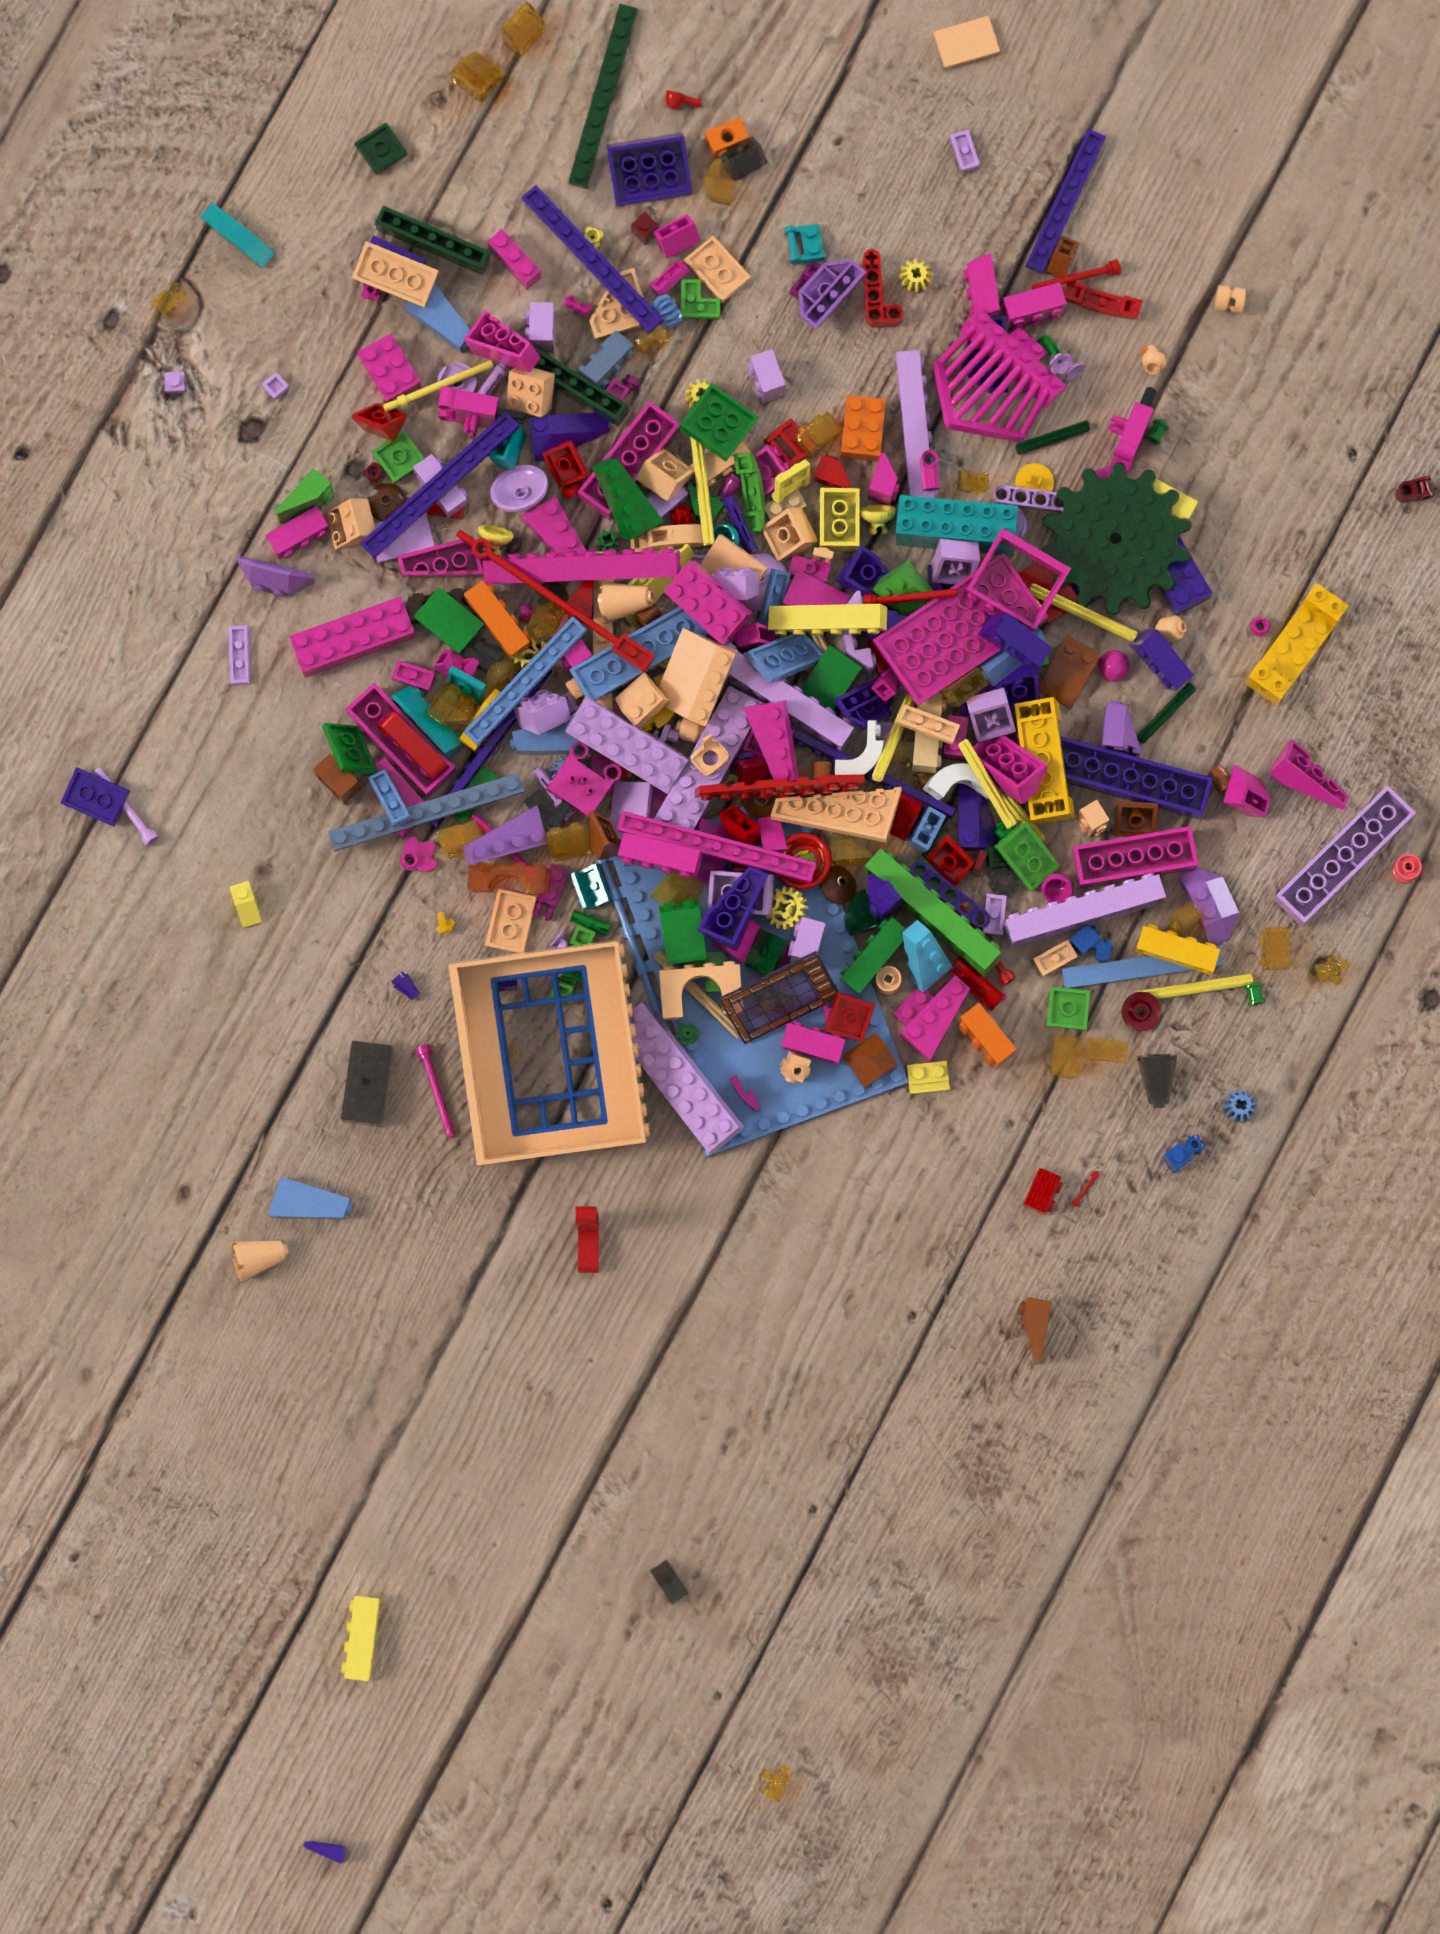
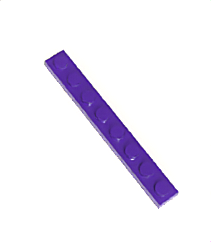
M1090 129L1087 130L1025 267L1041 274L1044 273L1106 136Z

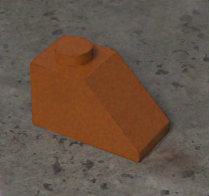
M1061 236L1053 252L1047 272L1055 277L1066 276L1079 242Z

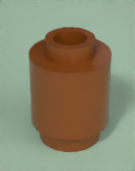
M1219 765L1208 774L1213 778L1212 784L1219 794H1226L1231 775L1226 768Z

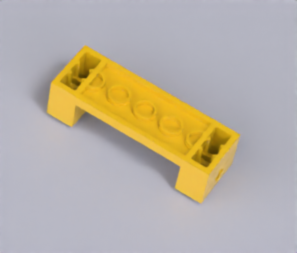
M1316 583L1265 656L1250 673L1245 684L1277 706L1341 619L1349 605Z
M1054 697L1014 704L1020 747L1048 766L1038 792L1028 800L1030 820L1036 825L1075 819L1073 799L1068 795L1058 723L1062 722L1059 702Z

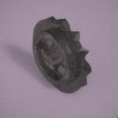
M1010 866L995 867L988 876V885L991 891L997 895L1008 897L1016 892L1020 884V879ZM1010 875L1007 881L1008 886L1003 884L998 887L1000 883L999 876L1005 878Z

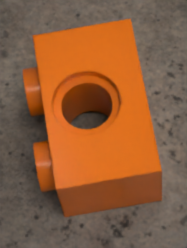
M738 117L705 131V140L715 159L717 157H726L731 151L736 149L739 151L746 148L749 144V135L741 118ZM731 137L733 140L731 142H725L723 141V138Z

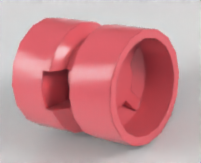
M1402 855L1392 867L1393 878L1401 884L1411 883L1420 874L1422 864L1415 855Z

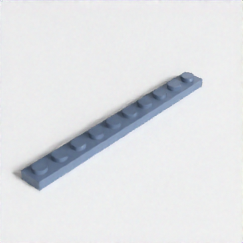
M516 773L406 807L412 819L395 828L387 814H383L329 831L328 834L333 850L336 852L525 793L520 775Z

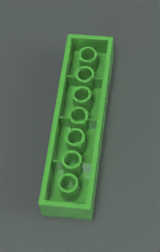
M880 848L866 863L865 875L872 874L883 881H889L901 896V906L957 955L966 960L983 977H986L1000 961V947L993 941H987L984 938L985 934L980 929L972 928L969 925L970 921L965 916L957 915L954 912L955 908L950 903L942 902L939 899L940 895L935 890H928L924 886L925 882L920 877H913L909 873L910 869L905 864H898L894 860L895 856L890 851H883Z

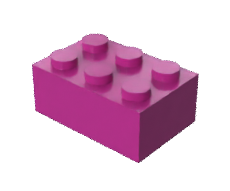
M1060 282L1004 297L1001 311L1002 315L1006 316L1007 331H1015L1018 327L1023 330L1025 326L1032 325V327L1041 325L1043 321L1050 320L1053 322L1061 319L1064 316L1066 300Z
M391 333L357 352L360 362L385 403L397 399L396 397L402 394L405 396L422 389L419 378Z

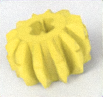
M914 259L913 264L907 261V267L902 266V273L899 278L903 280L902 286L908 285V291L915 288V292L918 293L919 287L924 291L926 290V285L931 284L930 278L933 277V273L929 272L931 269L930 265L924 267V260L918 264L917 259ZM915 273L919 274V277L917 276V278H914L913 274L915 276Z
M697 379L696 385L690 383V389L685 391V394L688 395L685 401L691 402L689 404L690 409L699 400V393H704L709 385H707L706 379H704L703 384H700V380Z

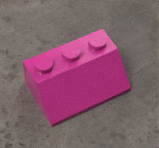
M986 254L968 262L966 270H963L964 281H968L969 288H966L967 300H971L972 307H969L970 316L979 309L988 314V316H999L1000 306L992 255Z

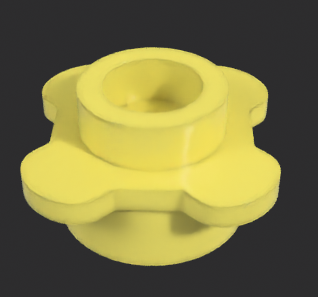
M587 227L585 229V237L595 248L600 247V239L604 236L603 231Z

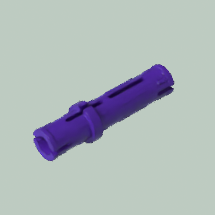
M734 494L722 499L730 515L728 517L730 520L732 519L746 552L749 553L757 549L758 547L742 514L744 513L742 510L740 511Z

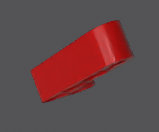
M868 249L864 252L862 268L866 271L863 277L866 323L872 328L896 327L902 322L903 309L897 304L883 305L880 254L875 249ZM869 258H873V268H870ZM875 276L877 281L870 282L867 278ZM870 295H876L879 299L876 301H872L868 297ZM895 312L899 317L893 319L889 314ZM875 313L878 314L880 318L873 320L870 318V315Z
M389 711L376 725L383 734L391 738L431 779L435 780L448 766L396 712Z

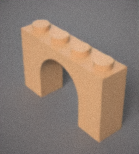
M735 961L723 962V966H715V963L703 964V967L695 968V965H684L683 969L667 966L659 971L664 1021L684 1019L682 993L685 986L696 978H708L714 981L721 990L722 1000L742 991L740 964H735ZM739 1003L732 1005L737 1014L743 1011ZM723 1007V1015L728 1016Z

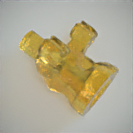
M1333 954L1326 956V963L1314 965L1319 983L1332 978L1335 985L1342 983L1341 972L1349 968L1348 961L1339 963Z
M782 1765L779 1773L774 1775L768 1769H763L760 1776L769 1781V1783L763 1788L762 1794L774 1801L780 1802L782 1793L788 1784L789 1776L787 1773L789 1768Z

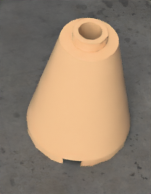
M613 582L603 583L600 586L602 594H598L600 612L602 616L608 618L606 619L608 622L619 620L651 607L656 599L655 592L650 587Z
M281 1240L235 1241L230 1244L231 1252H235L232 1259L240 1282L286 1260L285 1256L288 1255L287 1246L282 1244Z

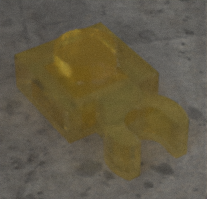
M178 283L173 284L169 293L164 289L151 301L154 308L164 318L179 306L176 300L184 298L187 294L185 290L181 293H176V290L180 287Z

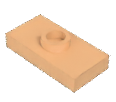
M814 547L813 560L829 564L833 563V551L824 547Z

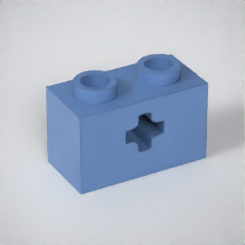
M930 806L924 808L905 844L921 853L928 851L946 815Z

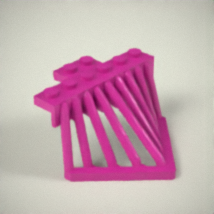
M979 309L967 319L960 332L962 335L933 365L945 427L951 430L1020 443L1027 435L1043 406L1048 408L1053 400L1065 391L1067 385L1040 362L1046 357L1048 352L1031 338L1027 332L1018 327L1011 334H1008L988 314ZM967 340H970L971 343L945 370L944 364ZM979 348L980 351L948 385L947 379L950 378L975 349ZM988 356L987 362L951 399L950 394L982 359ZM997 364L998 368L985 380V382L971 395V397L954 414L953 409L957 406V404L979 382V380L993 366ZM1005 373L1008 374L968 421L960 420L998 378ZM1016 381L1018 384L988 423H978L1008 386ZM1025 389L1027 391L1026 395L1004 428L996 427L995 425L1020 392ZM1032 398L1037 399L1021 430H1012Z

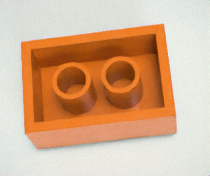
M847 395L840 458L872 462L879 461L886 399Z
M977 1003L959 1018V1031L964 1036H969L972 1040V1047L977 1052H982L984 1055L983 1060L990 1068L993 1066L996 1070L1015 1054L1017 1050L980 1003Z

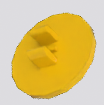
M1032 463L1025 465L1019 470L1016 475L1015 486L1052 492L1054 479L1047 467L1042 464ZM1019 493L1021 497L1026 499V496L1024 494ZM1037 496L1035 498V502L1041 501L1045 498L1042 496Z

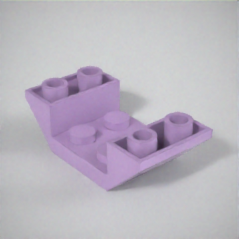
M856 591L847 604H864V596H861L860 591ZM842 631L841 637L844 653L863 666L861 672L868 677L872 676L873 670L876 669L875 653L871 654L870 648L857 650L856 637H852L849 631Z

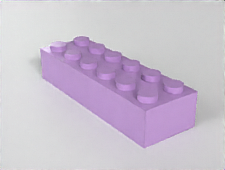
M588 696L584 697L565 728L566 733L667 794L688 761V757L641 728L635 727L631 722Z

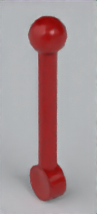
M1097 1171L1092 1172L1091 1179L1077 1199L1072 1201L1074 1207L1080 1205V1200L1093 1181L1099 1178Z

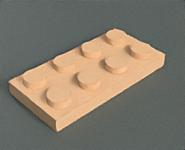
M366 241L352 278L425 307L439 271Z

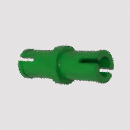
M575 909L569 920L589 930L592 929L607 935L611 923L594 918L595 915L591 914L589 916Z

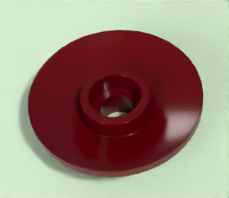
M1142 991L1131 994L1122 1005L1121 1014L1123 1021L1129 1028L1135 1031L1152 1029L1161 1017L1159 1001L1148 992ZM1139 1007L1143 1008L1142 1014H1137Z

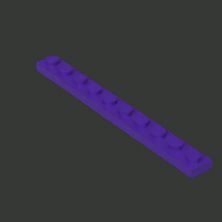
M536 185L521 197L522 201L648 334L664 322L660 315Z
M504 412L360 543L361 546L375 559L519 429L518 423L507 412Z
M552 669L524 698L536 695V692L540 690L551 675ZM514 709L503 719L497 729H494L487 736L488 741L484 746L481 745L477 749L475 759L466 764L464 774L461 778L458 776L452 784L453 789L450 793L446 792L443 796L464 790L517 721ZM445 818L429 823L437 830Z
M791 727L795 730L792 737L796 746L803 749L807 747L812 750L814 755L821 758L822 756L829 758V762L834 765L836 759H855ZM875 768L864 774L865 780L873 784L877 782L883 785L882 788L885 790L902 787L901 795L904 792L924 802L922 809L930 806L946 815L945 819L947 817L951 819L955 813V808L887 774L884 775L881 782L874 781L872 774Z

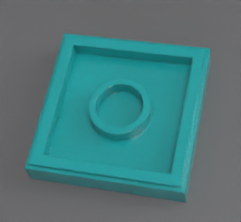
M451 666L448 671L446 687L481 706L485 697L486 684Z

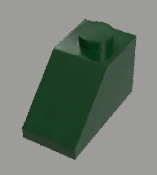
M862 889L854 895L845 913V928L849 932L850 937L869 932L879 926L877 919L869 912V898L866 889Z

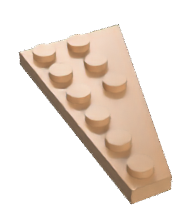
M894 787L892 790L876 789V791L871 792L861 790L831 793L832 795L821 796L819 794L806 798H801L800 796L776 798L771 819L887 843L902 787Z

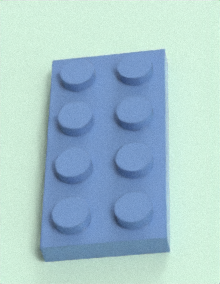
M792 633L748 651L745 657L771 684L817 665L824 652L806 633L802 636L793 635Z

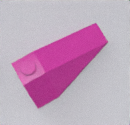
M1291 739L1274 761L1269 774L1276 781L1289 788L1343 810L1346 807L1348 795L1333 779H1327L1322 772L1324 769L1320 765L1316 767L1309 759L1311 755Z

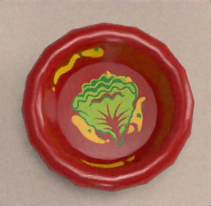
M808 832L794 833L785 838L788 850L782 852L783 854L816 862L811 883L777 874L779 880L787 887H792L796 890L812 889L821 884L828 876L832 865L831 851L827 843L818 835Z

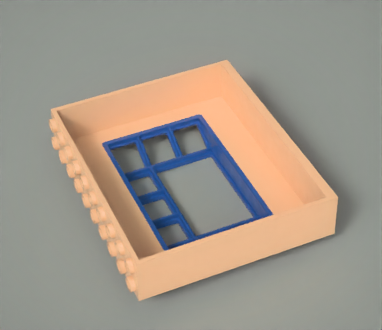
M619 939L452 962L449 964L477 1165L645 1143L647 1137H650L649 1123H645L644 1117H647L646 1103H642L641 1099L645 1095L643 1083L639 1084L638 1078L642 1075L641 1065L636 1063V1057L639 1055L638 1044L633 1042V1037H636L635 1023L631 1024L630 1017H633L632 1003L628 1004L627 999L631 995L629 983L625 984L624 978L628 975L626 963L622 964L625 950L624 944H620ZM581 971L584 993L562 996L557 975ZM550 975L555 996L532 1000L527 979ZM520 979L525 1001L502 1004L498 982ZM585 999L589 1024L565 1027L562 1003ZM555 1003L568 1092L515 1099L503 1010ZM590 1031L593 1056L570 1059L567 1034ZM594 1063L598 1088L575 1091L571 1066ZM599 1095L601 1119L579 1122L576 1097ZM569 1099L571 1123L549 1126L546 1102ZM539 1103L542 1126L519 1130L516 1106Z

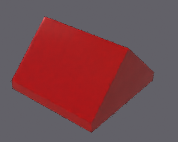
M375 403L352 414V419L362 430L394 442L407 419V415L393 409L385 412L383 405Z
M568 439L542 453L559 488L589 476L572 440Z
M948 834L926 858V861L954 886L974 868L976 863Z

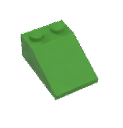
M313 468L274 511L277 521L283 524L315 506L320 509L324 505H328L334 498L332 484Z
M909 560L881 577L873 588L878 596L934 591ZM933 599L889 603L886 605L901 615L908 617L910 613H914Z

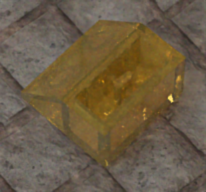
M528 2L523 6L520 5L515 10V15L511 19H507L502 25L503 44L520 58L546 31L545 22Z
M478 51L462 58L450 72L452 81L480 104L506 77L505 73Z
M446 681L433 696L427 714L442 725L467 724L473 721L478 703H476L472 696L461 692L457 685Z
M571 823L569 827L562 829L560 826L549 829V832H546L552 863L591 854L585 823Z

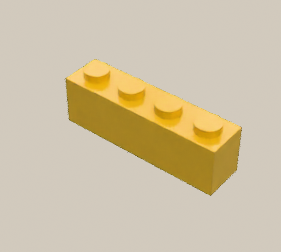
M1148 924L1143 926L1135 952L1212 975L1220 949H1217L1215 944L1208 942L1201 944L1193 937L1186 936V938H1182L1176 932L1169 930L1163 932L1159 930V927Z

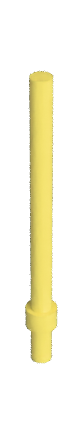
M489 360L405 396L402 394L396 397L397 399L383 404V408L387 412L399 406L400 408L407 406L409 402L438 391L441 387L450 386L494 367L493 363Z

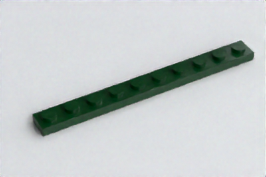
M619 4L569 177V185L584 189L588 188L638 8Z

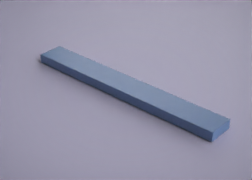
M572 616L463 732L479 746L588 630Z
M1221 951L1215 967L1223 966ZM1146 956L1062 969L1064 988H1078L1194 970Z

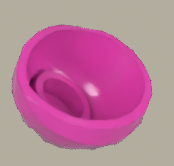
M1107 651L1099 660V672L1109 682H1119L1129 673V660L1120 651Z
M1061 873L1050 874L1041 886L1043 896L1050 903L1055 901L1058 904L1066 902L1065 899L1071 897L1074 892L1070 879Z

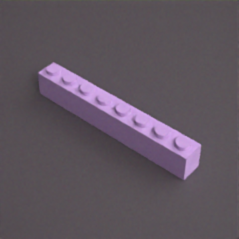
M919 350L896 352L895 361L909 496L938 498L937 490H922L920 459L923 452L929 450V443H932L931 431H927V424H930L929 412L926 413L925 406L928 405V395L924 394L923 387H926V376L922 375L921 368H924V356H920ZM928 456L924 458V462L931 465L934 459Z

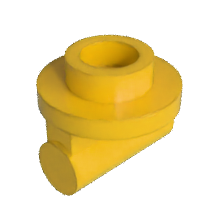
M439 912L437 914L439 925L436 930L438 933L443 932V934H446L453 929L455 921L453 919L446 920L444 912Z

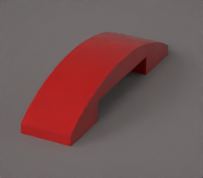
M1079 282L1068 283L1064 291L1065 300L1070 303L1119 318L1137 320L1143 300L1126 295L1120 297L1087 288L1086 284Z

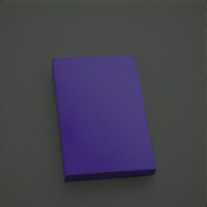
M76 767L61 800V804L115 827L130 790Z

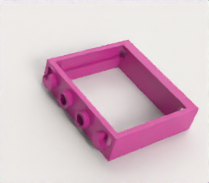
M1002 528L965 593L968 594L967 597L970 600L984 603V607L991 612L1009 613L1031 632H1034L1071 568ZM1001 541L1059 575L1032 623L974 589Z

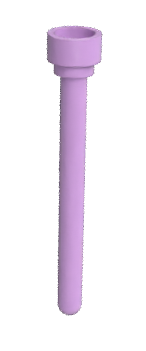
M101 768L95 769L94 772L98 777L111 782ZM126 801L123 807L124 812L141 832L142 842L146 846H150L157 841L159 836L154 830L148 829Z

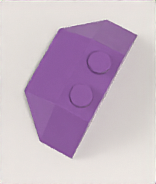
M852 259L823 263L798 291L801 318L815 330L819 328L854 291L865 276L866 271Z
M239 555L236 557L249 583L258 592L265 593V591H270L278 597L291 596L315 581V577L311 573Z
M1199 868L1177 875L1206 941L1215 945L1227 941L1239 911L1223 876Z

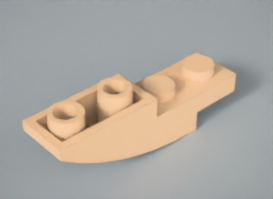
M701 524L654 527L636 538L630 539L631 549H635V552H642L644 548H654V551H662V548L665 547L679 549L685 544H688L691 548L705 546L703 544Z

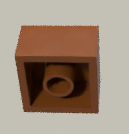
M331 753L313 769L316 777L343 805L361 789L357 774L340 772L335 757Z

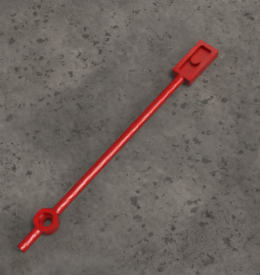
M461 529L457 532L456 536L472 547V552L476 558L481 560L489 558L614 644L611 650L643 673H645L656 658L654 654L625 634H622L620 638L616 637L492 551V546L488 540L483 538L475 540ZM485 547L486 551L484 553H480V548Z

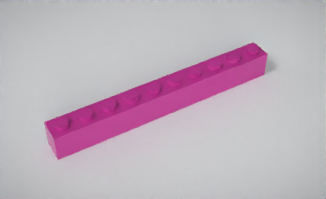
M674 547L662 548V551H654V548H644L642 552H635V549H624L623 552L616 553L614 549L604 550V553L588 550L584 551V554H577V551L565 552V555H558V552H547L546 556H539L538 553H527V556L519 557V553L508 554V557H501L536 582L676 577L681 571L680 550H674ZM489 558L483 560L485 584L524 583Z

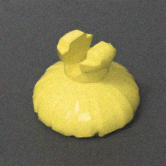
M874 504L860 508V516L865 521L871 523L869 528L871 535H876V528L880 526L882 534L888 532L885 523L895 516V507L885 504Z
M481 525L478 527L479 537L488 540L496 554L501 555L500 547L510 543L514 537L513 532L505 527L497 525Z

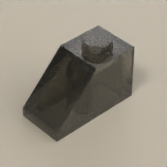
M667 1559L650 1570L672 1605L689 1594Z

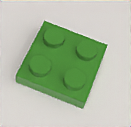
M404 429L399 432L394 442L387 440L372 451L373 456L394 484L412 473L413 467L425 459Z
M1050 986L1046 1027L1086 1031L1090 991Z

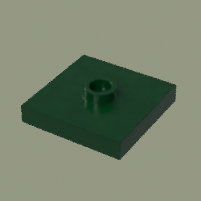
M386 122L354 142L355 147L375 175H378L408 155Z
M759 928L744 965L772 977L776 975L790 942Z

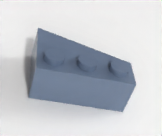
M616 330L600 345L599 351L589 357V363L585 367L581 365L578 368V373L604 390L610 384V378L613 375L617 376L622 369L621 365L625 360L629 361L635 353L634 344Z

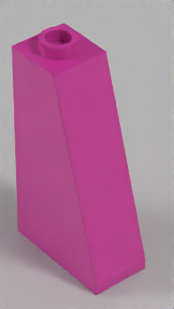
M385 757L374 762L377 769L376 773L386 769L406 807L424 802ZM416 827L398 832L399 836L402 839L405 838Z

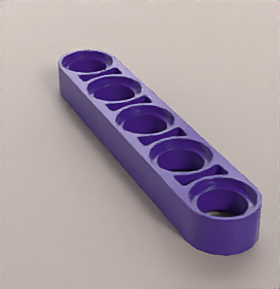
M916 861L911 865L910 873L913 877L917 876L913 872L914 867L918 865L923 866L925 872L918 877L925 882L924 886L928 890H935L940 895L939 899L944 903H950L955 908V911L965 916L972 925L978 929H984L989 926V913L922 861ZM935 877L940 880V885L937 888H932L929 885L931 878ZM947 890L955 891L956 897L953 900L945 898L944 894ZM963 902L971 904L972 908L969 912L961 911L960 905ZM979 914H984L987 917V922L983 925L976 922V917Z

